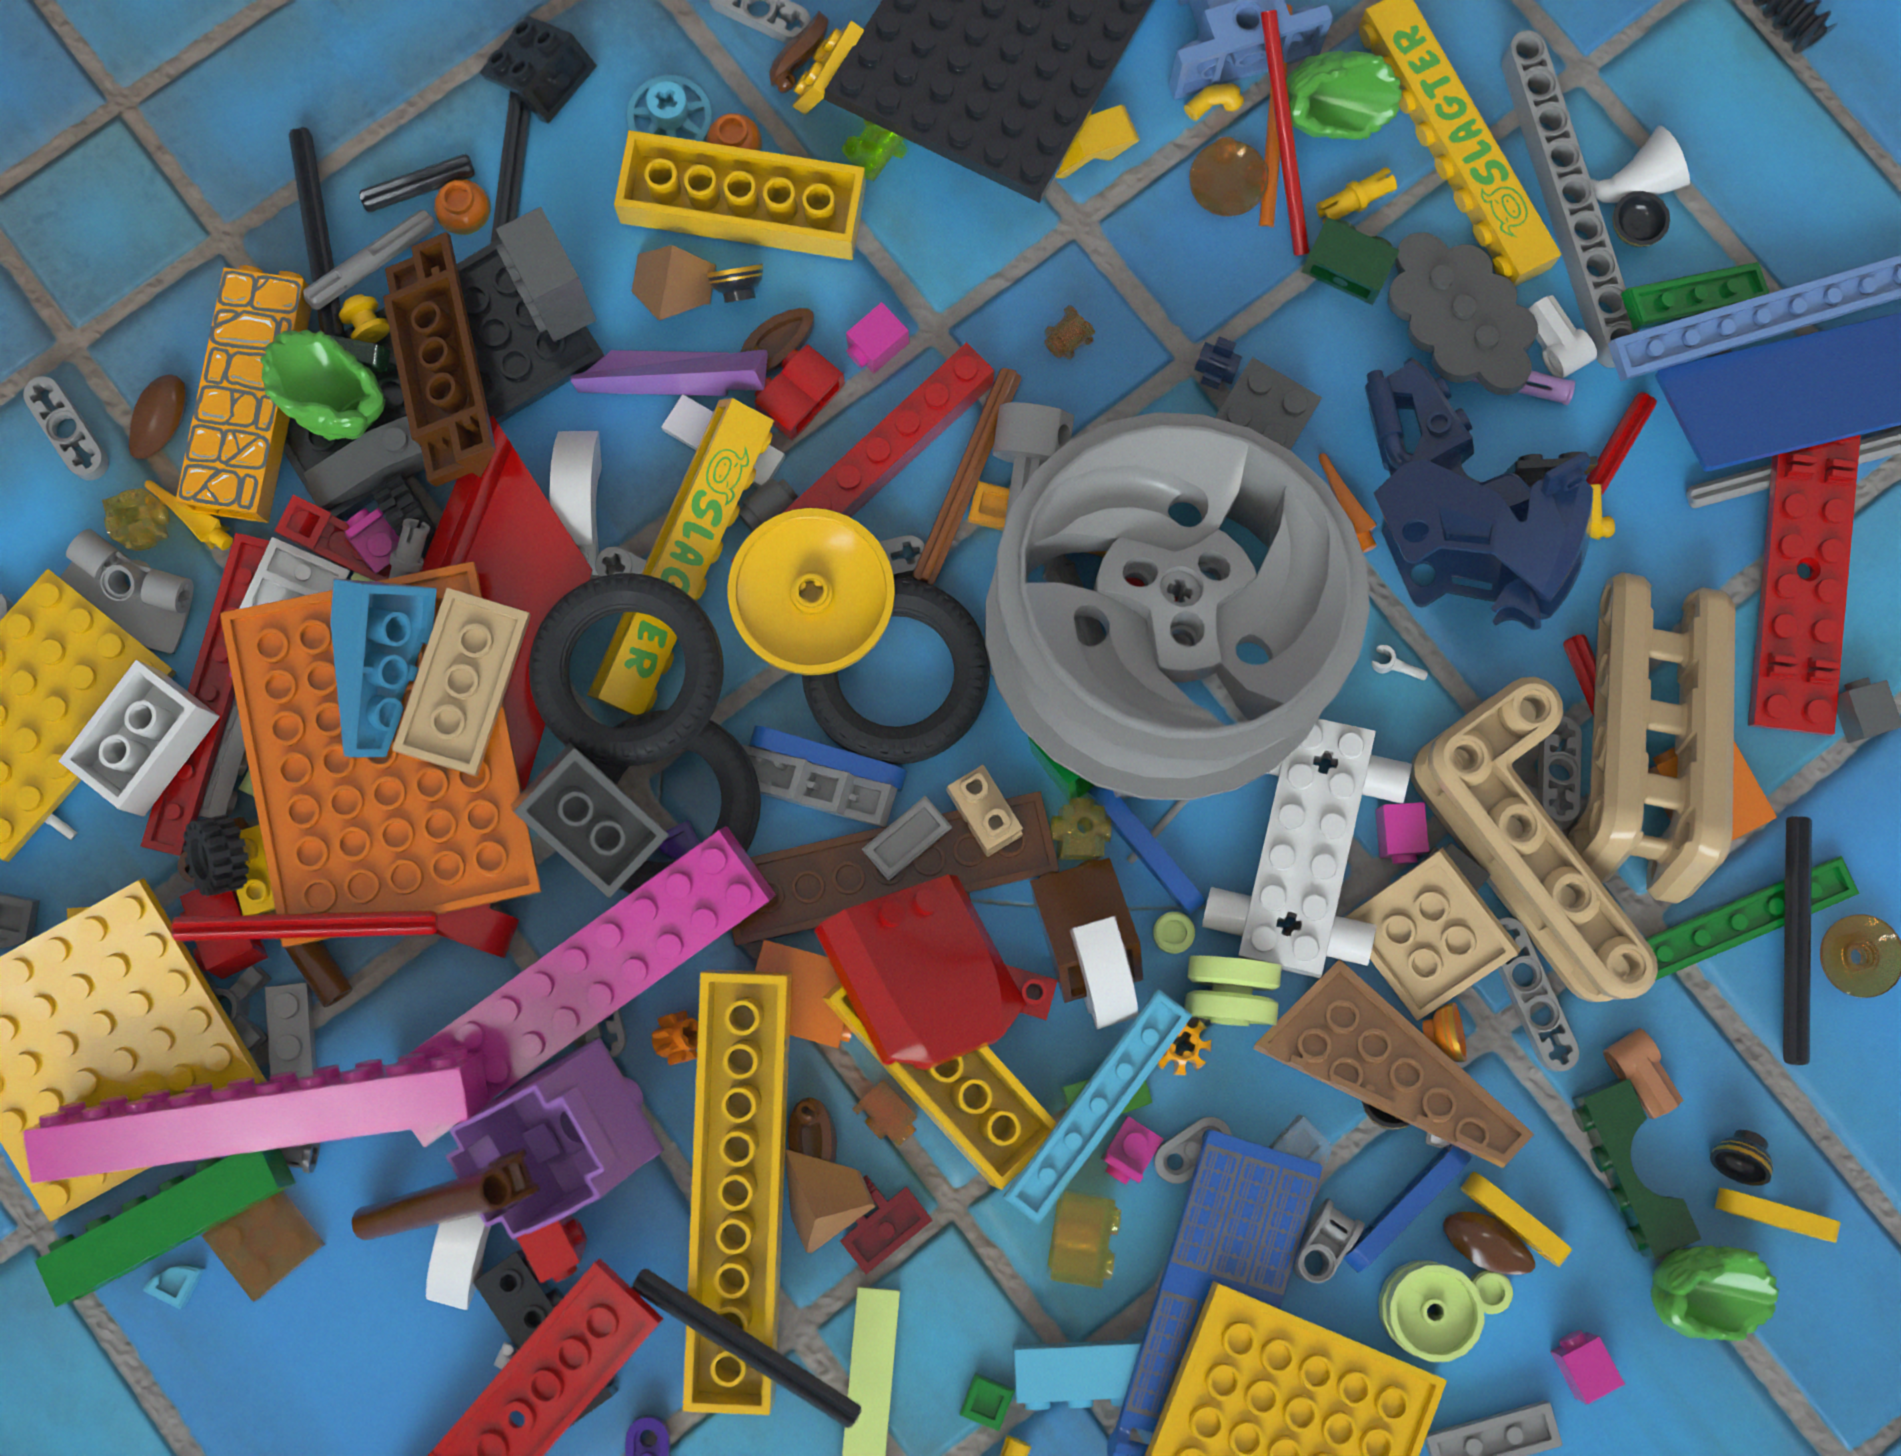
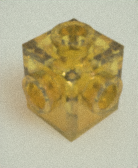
M143 488L126 490L116 496L102 500L106 514L104 523L112 540H116L130 550L143 551L155 547L157 541L169 538L165 524L170 523V517L164 502L156 499Z
M1069 799V805H1063L1058 810V816L1052 815L1050 832L1051 840L1057 841V860H1100L1104 856V842H1110L1112 829L1111 818L1105 817V806H1094V800ZM1077 825L1082 826L1085 833L1080 832Z

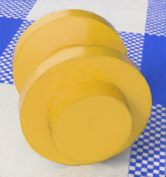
M354 295L343 303V308L339 312L342 323L347 325L353 324L355 330L351 334V339L356 346L371 345L384 338L390 332L388 320L377 318L374 314L378 310L379 304L372 296Z

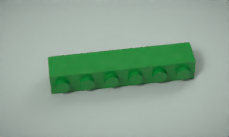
M274 1148L232 1154L222 1160L220 1156L209 1158L195 1166L197 1172L195 1175L184 1179L183 1175H179L158 1186L160 1193L150 1199L146 1195L139 1196L121 1206L123 1213L111 1219L108 1214L86 1224L84 1227L87 1233L76 1239L73 1234H70L49 1244L50 1252L36 1259L35 1264L55 1308L78 1301L296 1184L281 1149Z

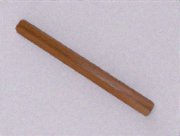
M1001 368L998 372L914 569L913 578L915 580L934 585L994 445L999 406L1004 403H1012L1020 384L1021 376L1013 369Z

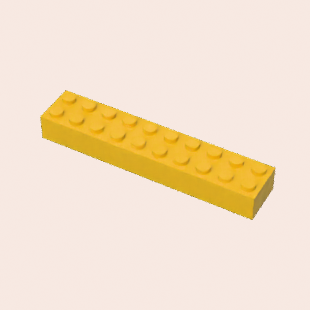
M707 969L700 973L687 1294L777 1351L792 973ZM686 1325L683 1411L770 1415L775 1403L776 1382Z

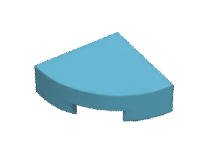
M178 1265L168 1268L154 1276L146 1284L143 1291L178 1309H183L189 1302L205 1268L196 1265Z

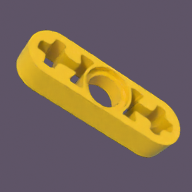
M1473 1171L1460 1187L1470 1199L1496 1220L1507 1226L1522 1241L1557 1267H1560L1571 1253L1572 1248L1480 1174Z
M1725 1188L1718 1189L1714 1209L1832 1243L1837 1242L1841 1224L1837 1220Z

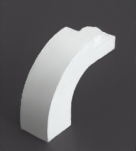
M558 431L551 461L550 505L592 568L591 575H598L595 568V561L599 554L596 495L598 479L602 470L599 431Z
M1115 917L1071 929L1070 933L1086 986L1087 997H1084L1088 1014L1092 1013L1096 1030L1136 1018L1138 1015L1136 994Z
M480 1215L449 1221L439 1225L429 1264L426 1299L468 1310L477 1289L473 1282L483 1275V1257L491 1227L485 1226Z

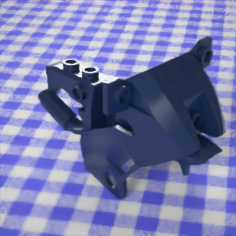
M1413 357L1403 362V368L1385 378L1382 370L1369 372L1367 374L1368 383L1365 385L1369 412L1383 468L1389 470L1390 477L1374 492V496L1387 522V525L1381 530L1411 601L1415 606L1423 608L1447 593L1495 602L1491 610L1494 612L1498 611L1493 619L1495 626L1508 620H1514L1529 629H1540L1541 620L1550 618L1569 595L1586 557L1591 534L1593 488L1585 480L1586 475L1584 473L1590 466L1589 455L1584 451L1546 472L1545 478L1537 481L1531 489L1519 476L1512 473H1505L1484 482L1476 481L1470 478L1462 468V464L1474 454L1473 437L1469 432L1472 430V425L1462 408L1454 411L1448 402L1452 395L1444 379L1441 376L1434 379L1428 369ZM1397 409L1415 411L1421 437L1414 454L1406 452L1403 441L1404 432ZM1420 564L1430 565L1436 572L1434 581L1427 586L1416 585L1411 579V572L1414 567ZM1452 577L1491 583L1492 590L1453 584Z

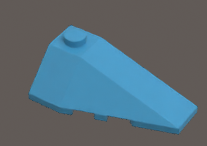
M334 579L330 622L344 756H387L404 710L401 704L409 680L414 681L419 670L418 667H415L423 643L428 644L433 630L437 588L375 581Z

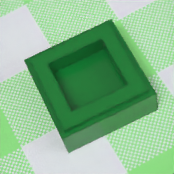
M975 1372L959 1415L1000 1431L1015 1389Z

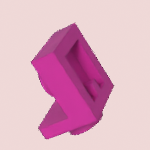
M364 508L346 522L350 528L345 531L344 536L376 575L390 564L391 553L397 550L400 538L385 520L384 514L379 508L371 513L367 508Z
M1126 1116L1100 1158L1109 1164L1105 1172L1127 1185L1130 1178L1140 1183L1144 1177L1142 1175L1164 1139L1134 1119Z

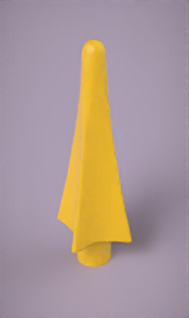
M152 480L145 482V487L164 502L201 542H205L211 550L215 545L221 550H227L232 545L233 537L226 533L230 527L220 523L219 519L209 514L189 512L175 502L176 496Z

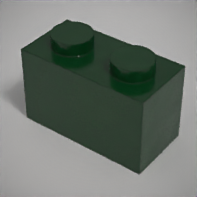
M1327 217L1301 272L1373 305L1400 250L1392 247L1391 243L1382 237H1370L1357 231L1351 223L1345 220H1333Z

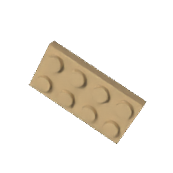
M446 588L392 750L478 777L531 617L530 613Z

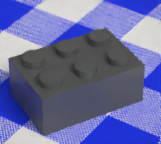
M541 207L496 228L502 243L495 247L540 333L548 330L553 342L597 321L580 279Z
M1252 357L1215 418L1251 428L1291 451L1322 397Z
M571 743L511 803L513 812L608 898L622 886L669 836L662 826Z

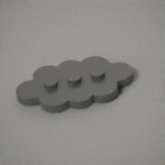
M1418 232L1405 237L1397 248L1400 251L1395 260V266L1400 275L1394 278L1390 286L1388 305L1398 318L1409 322L1408 337L1410 342L1416 348L1432 353V365L1435 371L1448 381L1464 383L1477 378L1484 388L1497 395H1511L1519 392L1525 387L1532 372L1531 361L1526 351L1531 348L1536 338L1538 323L1535 316L1527 308L1516 304L1517 290L1514 284L1508 278L1493 273V263L1489 255L1481 248L1462 244L1448 249L1438 237L1429 233Z

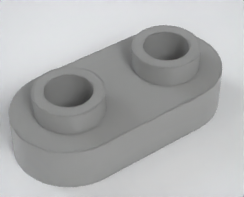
M1203 1117L1195 1121L1159 1146L1153 1159L1157 1174L1170 1183L1186 1182L1192 1178L1202 1146V1134L1206 1130L1212 1129L1232 1136L1230 1128L1224 1121L1215 1117ZM1173 1153L1179 1154L1182 1159L1181 1166L1175 1170L1170 1169L1167 1165V1158Z

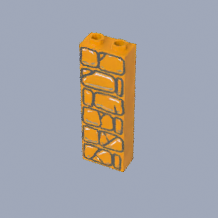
M240 265L239 269L223 268L175 502L189 512L269 523L290 417L266 395L264 382L261 378L263 364L260 359L266 355V346L274 341V337L277 334L286 330L301 332L308 329L312 307L304 300L303 291L309 285L297 273L279 271L278 275L267 274L259 268L248 265Z

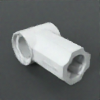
M1553 295L1542 298L1528 308L1538 323L1536 339L1543 348L1542 357L1544 363L1553 376L1563 379L1597 358V350L1591 337L1584 330L1575 329Z

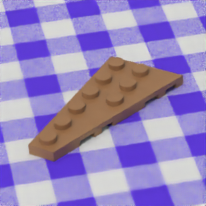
M1340 959L1277 1021V1025H1273L1253 1047L1256 1051L1502 1168L1509 1163L1534 1135L1531 1130Z

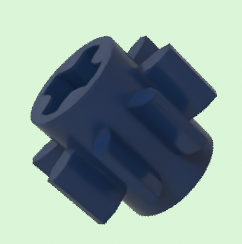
M1220 336L1215 345L1205 342L1194 369L1203 373L1201 384L1218 390L1221 381L1232 384L1243 357L1233 353L1236 346L1235 342Z

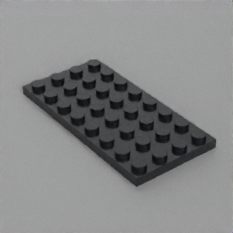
M500 238L457 263L489 417L494 416L498 424L571 380V376L587 371L601 358L605 357L586 326L553 342L548 330L539 332L499 253L497 258L498 251L495 246L502 243ZM385 307L374 313L377 318L387 319ZM354 326L345 330L344 340L337 343L343 346L344 350L354 355L359 363H362L372 371L385 399L383 412L365 431L366 433L405 417L407 414L390 332L384 338L371 345L356 346L351 339V334L355 330ZM290 417L283 452L313 499L304 472L356 439L341 438L329 441L322 435L314 434L305 427L300 426L294 418ZM414 473V474L409 475V476L404 477V478L407 480V479H409L410 477L414 476V475L417 474V473ZM369 491L325 510L331 512L332 516L343 519L375 498L372 492Z

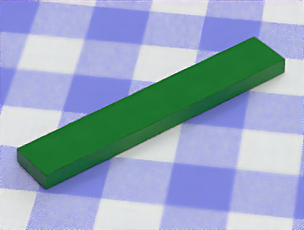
M1842 856L1812 867L1811 914L1860 894ZM1785 879L1644 938L1657 958L1658 972L1655 981L1785 926Z

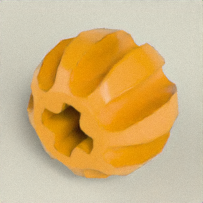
M1200 1019L1191 1028L1186 1024L1177 1037H1180L1183 1033L1186 1035L1185 1043L1190 1045L1189 1051H1180L1177 1055L1174 1053L1176 1046L1172 1043L1157 1065L1163 1069L1167 1062L1172 1060L1174 1062L1173 1075L1186 1076L1185 1066L1187 1061L1192 1064L1196 1071L1204 1066L1206 1062L1199 1057V1050L1203 1049L1211 1052L1212 1039L1202 1041L1199 1038V1033L1207 1028Z

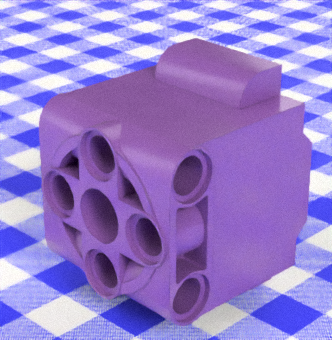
M599 1037L524 1076L510 1086L508 1090L491 1100L470 1120L458 1122L449 1128L458 1147L445 1156L459 1179L488 1165V1162L499 1156L520 1148L526 1149L525 1162L533 1182H538L541 1189L535 1194L511 1203L502 1209L479 1214L486 1227L502 1221L511 1239H514L525 1233L534 1232L600 1199L640 1166L663 1152L664 1148L641 1109L643 1094L640 1087L630 1078L621 1075Z

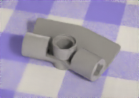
M86 529L79 533L66 551L67 558L72 562L60 578L145 647L169 654L176 652L191 607L194 590L192 580L151 568L142 560H131L92 529ZM125 573H126V574L129 576V578H130V581H131V586H130V587L126 584V581H125Z

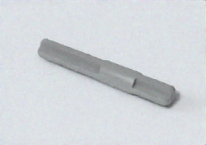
M425 210L417 211L306 287L303 291L304 300L314 310L321 309L432 232L435 228L434 219Z

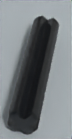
M462 154L360 190L359 196L365 210L373 212L439 189L448 182L473 177L475 169L470 157L467 154Z

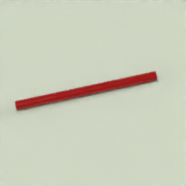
M1270 10L1260 14L1294 256L1309 254L1310 251L1277 10Z

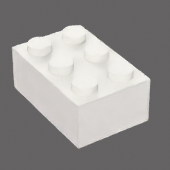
M135 660L59 762L119 810L144 817L220 716L161 670Z

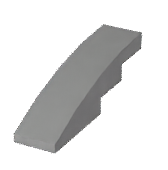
M742 745L755 768L760 786V794L886 828L897 788L894 786L856 777L845 771L815 765L804 759Z

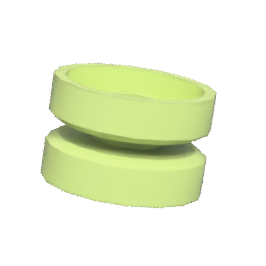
M1189 956L1187 978L1196 984L1213 986L1212 991L1193 990L1185 995L1184 1009L1191 1013L1192 1017L1208 1019L1210 1023L1247 1027L1249 1024L1277 1025L1279 1003L1269 997L1253 995V990L1272 991L1280 987L1282 965L1230 957Z
M1413 1260L1397 1267L1384 1281L1378 1297L1379 1318L1386 1334L1400 1348L1429 1362H1449L1465 1355L1479 1340L1485 1323L1484 1303L1476 1285L1462 1272L1432 1260ZM1431 1304L1436 1305L1435 1313H1427V1309Z

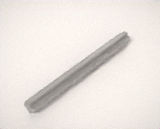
M1901 429L1860 440L1858 464L1901 453ZM1771 464L1692 485L1686 490L1688 503L1692 508H1699L1769 489Z

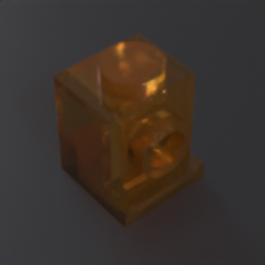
M882 1080L852 1108L857 1115L865 1110L869 1117L864 1122L880 1140L887 1135L898 1147L917 1130L912 1122L918 1117L885 1080Z

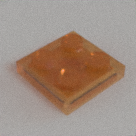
M284 1191L219 1224L202 1235L253 1302L259 1301L326 1245Z

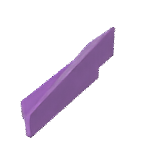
M611 350L585 373L571 376V382L578 393L728 396V390H764L768 353L767 350L732 354L728 352Z

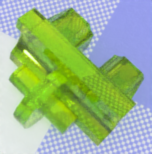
M864 119L863 123L867 127L860 137L855 135L849 136L841 150L855 166L865 167L866 179L875 181L892 156L902 159L907 154L908 149L902 143L905 138Z

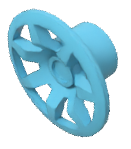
M676 75L658 76L643 83L633 93L627 108V122L631 131H638L635 126V116L644 119L651 118L652 122L644 133L658 134L663 129L666 130L667 136L677 138L676 129L681 127L687 133L696 136L693 140L702 142L706 138L712 123V109L705 92L693 81ZM684 87L693 91L701 101L687 102ZM648 92L646 97L647 107L636 108L639 99ZM704 109L705 120L702 128L699 129L687 116Z

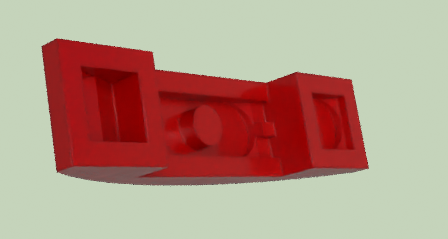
M294 494L292 495L274 532L345 569L356 572L373 581L389 579L392 565L389 564L375 575L345 538V531L350 528L345 521L332 516V513Z

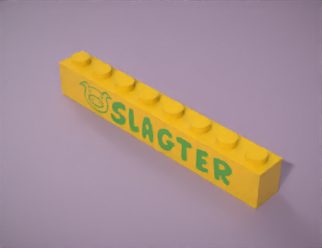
M1383 0L1366 8L1359 24L1360 39L1367 49L1371 48L1376 56L1382 55L1386 64L1391 65L1395 77L1400 78L1399 88L1402 90V98L1398 102L1400 109L1411 117L1416 126L1415 132L1419 142L1424 147L1429 148L1435 159L1434 164L1438 175L1443 180L1448 181L1454 192L1453 196L1456 206L1462 213L1466 212L1473 224V233L1477 242L1481 246H1485L1492 257L1495 273L1508 278L1516 287L1550 270L1562 255L1414 0Z
M733 398L718 401L650 552L642 574L665 580L677 586L695 601L702 596L707 585V579L704 578L710 564H714L722 552L723 542L721 539L726 528L735 522L739 514L740 506L737 503L743 490H747L755 478L756 469L753 467L759 454L766 451L771 442L772 432H770V429L774 422L773 419ZM624 612L587 696L632 716L648 712L657 698L655 687L661 674L667 673L674 659V653L671 651L677 636L672 629L653 616L638 612Z

